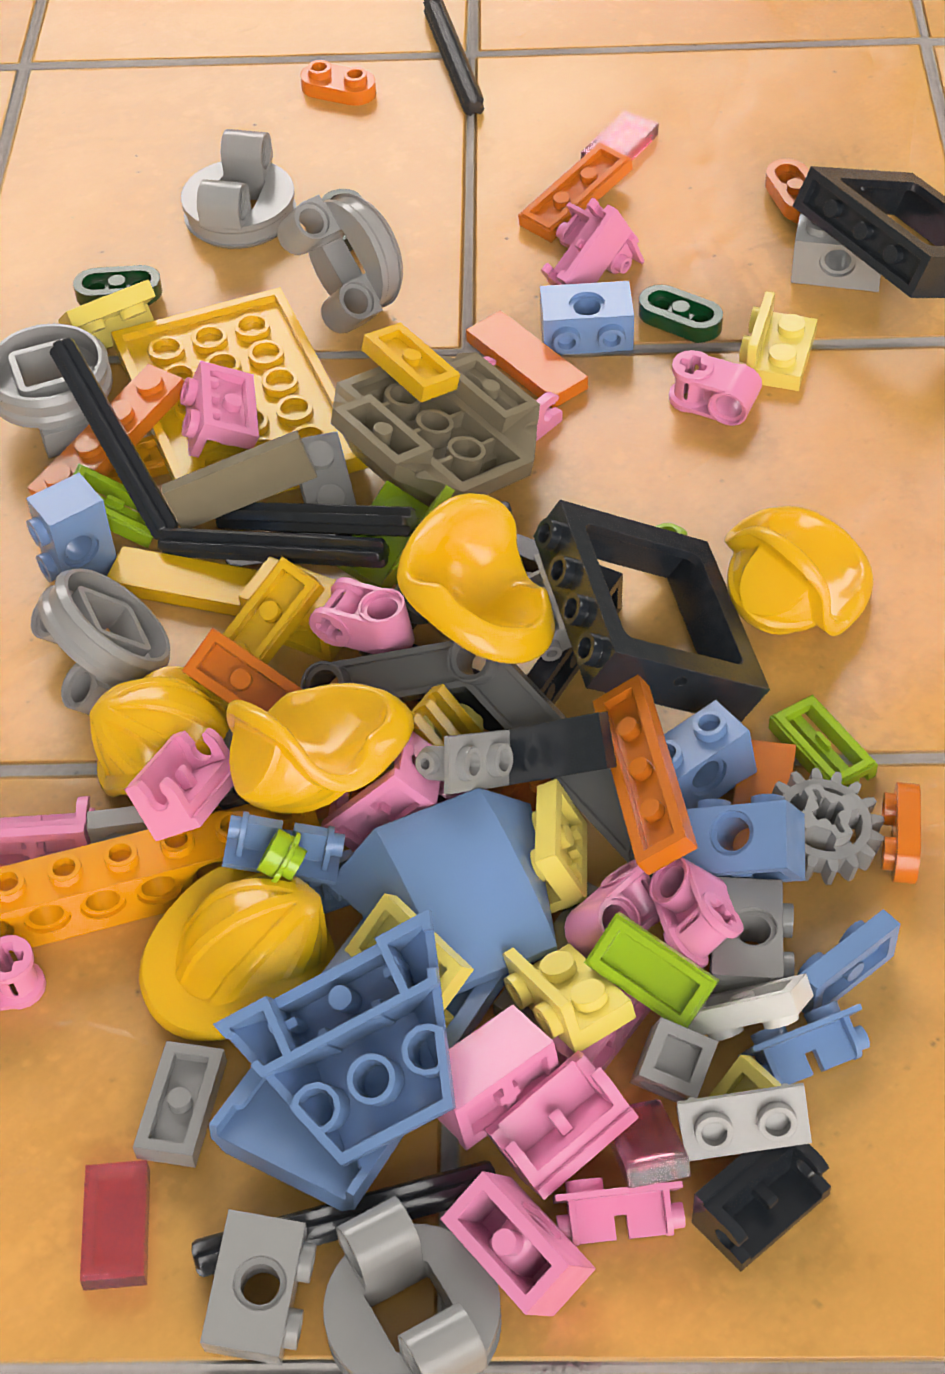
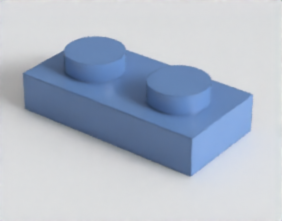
M883 909L866 923L863 920H859L852 924L841 937L839 944L826 954L818 952L812 955L798 972V975L807 974L814 995L802 1009V1012L806 1014L823 1005L839 1000L890 960L895 953L900 923Z

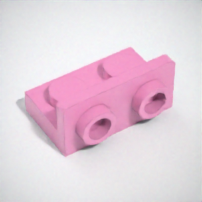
M200 361L193 378L187 377L185 379L180 396L181 405L186 406L182 435L188 437L189 456L199 458L207 439L228 446L244 449L254 448L259 438L254 375Z

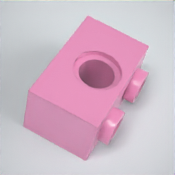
M482 1171L440 1218L525 1315L554 1316L596 1269L512 1177Z

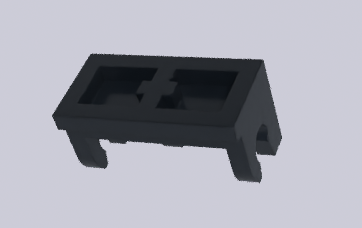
M810 1144L742 1153L694 1194L692 1224L741 1272L830 1195L831 1185L822 1176L829 1169V1166Z

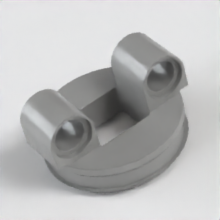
M226 129L221 140V162L199 170L189 178L182 189L181 203L185 224L196 237L216 247L242 249L258 246L276 238L280 222L296 208L294 184L286 171L271 163L273 150L271 137L268 132ZM250 200H257L254 208L251 209Z
M341 193L325 201H322L320 195H317L300 203L280 222L277 236L281 246L294 255L309 253L315 273L330 295L321 307L322 319L329 329L336 333H348L366 324L383 310L382 307L388 306L395 301L403 280L402 256L391 227L383 215L371 203L349 193ZM300 223L306 227V231L301 227ZM344 235L363 266L365 274H362L343 240Z
M53 323L31 326L11 334L0 342V417L18 426L39 428L48 458L59 456L89 425L50 355L53 343L59 339L63 340L66 338H72L75 341L106 397H108L113 383L108 353L103 343L91 333L67 324Z
M80 568L59 573L55 579V585L48 587L41 594L33 610L31 630L34 636L59 645L76 662L66 674L61 689L62 701L69 709L89 715L97 700L110 688L123 682L142 679L147 674L166 667L169 663V639L156 616L132 592L98 572Z
M396 1196L336 1227L338 1241L345 1255L336 1266L327 1285L323 1305V1318L331 1354L342 1374H482L487 1369L496 1351L501 1333L502 1320L498 1284L450 1230L428 1224H413L406 1209ZM428 1277L447 1309L398 1335L400 1352H396L371 1307Z

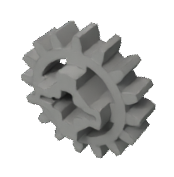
M818 768L812 769L808 780H805L802 775L795 771L791 773L787 784L778 781L772 791V794L784 796L785 800L805 814V880L807 882L812 877L813 872L821 873L826 885L832 884L837 872L847 881L853 880L858 868L865 871L869 868L884 838L879 833L884 823V817L871 814L876 805V799L874 797L861 799L858 793L862 784L857 781L849 787L842 785L841 773L837 771L830 780L823 779ZM852 829H855L856 842L854 844L850 841L853 834Z

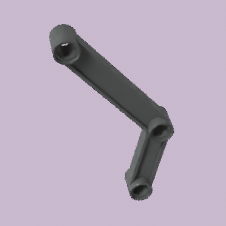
M454 641L334 662L319 661L311 664L301 678L300 687L302 689L328 685L337 677L338 683H357L383 689L399 698L402 702L422 699L432 687L444 684L451 694L470 691L504 729L566 718L517 664L499 663L486 659L483 669L474 674L472 663L476 655L462 648ZM611 768L550 778L551 780L557 779L573 804L619 852L627 863L635 859Z

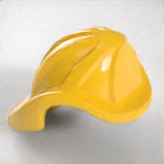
M460 494L439 504L417 526L402 551L397 569V581L402 594L418 613L444 635L479 657L506 664L526 663L539 658L552 644L555 634L554 614L547 590L535 584L528 577L517 547L516 523L511 512L500 501L484 494Z
M776 506L761 509L741 520L724 538L726 545L733 551L727 572L728 594L740 617L761 631L783 635L805 631L818 626L827 634L837 636L847 630L859 618L869 602L873 588V573L866 554L846 530L815 511L797 506Z
M180 666L163 667L147 674L142 679L123 682L107 690L97 700L89 714L92 741L98 758L97 776L103 791L110 797L127 795L124 789L173 734L186 731L195 741L196 748L200 753L211 755V750L204 743L202 734L207 728H211L222 739L226 737V733L230 729L226 717L228 704L186 676L181 671L184 667ZM218 805L214 810L222 808Z
M333 683L293 691L283 696L267 712L252 703L243 700H233L227 706L226 717L228 726L233 733L229 764L235 791L249 804L275 813H305L329 805L340 798L345 792L355 791L369 784L391 765L412 735L415 724L413 714L399 698L383 689L357 683Z
M222 866L205 874L171 905L154 928L143 950L139 967V985L150 1014L164 1029L178 1037L193 1041L224 1040L226 1038L215 1028L214 1023L265 996L274 999L321 974L335 956V948L326 927L320 895L296 876L291 881L281 876L279 881L274 883L271 882V877L262 872L256 873Z

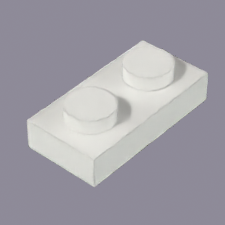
M807 974L711 994L688 1029L702 1035L707 1034L709 1038L720 1041L738 1035L744 1030L743 1026L763 1023L765 1029H776L792 1024L799 1019L798 1014L814 996Z

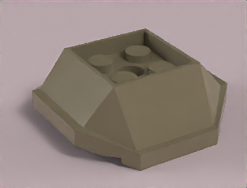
M477 352L457 353L456 358L439 355L460 373L458 387L454 391L424 402H419L380 366L339 381L336 385L330 424L343 434L351 452L384 482L388 480L428 507L446 485L455 490L451 497L467 493L488 495L531 475L534 463L540 404Z

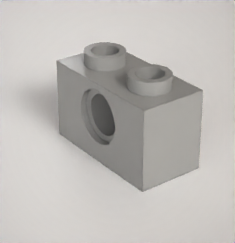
M800 214L795 237L791 283L879 292L881 275L806 216Z
M718 877L727 885L730 900L743 923L744 929L737 938L725 939L710 953L709 973L720 980L711 994L794 976V952H783V938H792L794 924L793 903H783V880ZM746 941H752V942H756V943H759V944H758V945H751V944H747V943H745V942H746Z
M228 1209L200 1344L205 1352L282 1366L285 1348L297 1350L304 1316L303 1309L293 1308L298 1282L310 1283L317 1244L306 1242L308 1236L306 1223ZM268 1273L275 1276L280 1282V1289L276 1297L269 1303L262 1305L253 1304L246 1300L243 1294L247 1281L256 1274Z

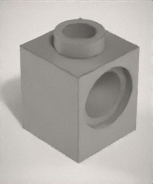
M661 1017L650 1029L630 1083L676 1103L677 1101L688 1100L690 1097L697 1099L719 1041Z

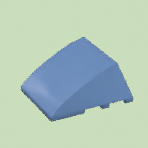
M482 788L471 790L374 828L339 869L336 886L326 884L327 892L338 901L344 899L362 914L363 922L384 893L398 896L417 915L427 909L431 910L434 932L474 969L457 994L509 973L503 953L511 948H515L530 964L543 959L551 952L557 951L546 884L536 875L530 859V852L532 849H535V830L532 823L531 804Z
M429 909L375 937L374 939L377 944L288 992L274 999L265 996L213 1024L251 1063L250 1066L261 1078H265L289 1104L290 1110L341 1166L349 1165L456 1108L432 911Z

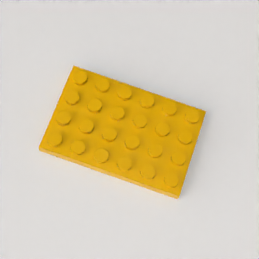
M281 287L111 332L113 346L129 383L147 364L183 378V381L187 377L193 378L200 361L253 374L259 438L254 447L296 430L301 438L338 431L330 424L335 388ZM180 400L150 430L172 480L249 450L207 439L199 458L189 456L188 437L182 435L186 406L181 405ZM338 431L348 474L369 468L351 452L343 434ZM300 485L294 486L279 493L300 488Z

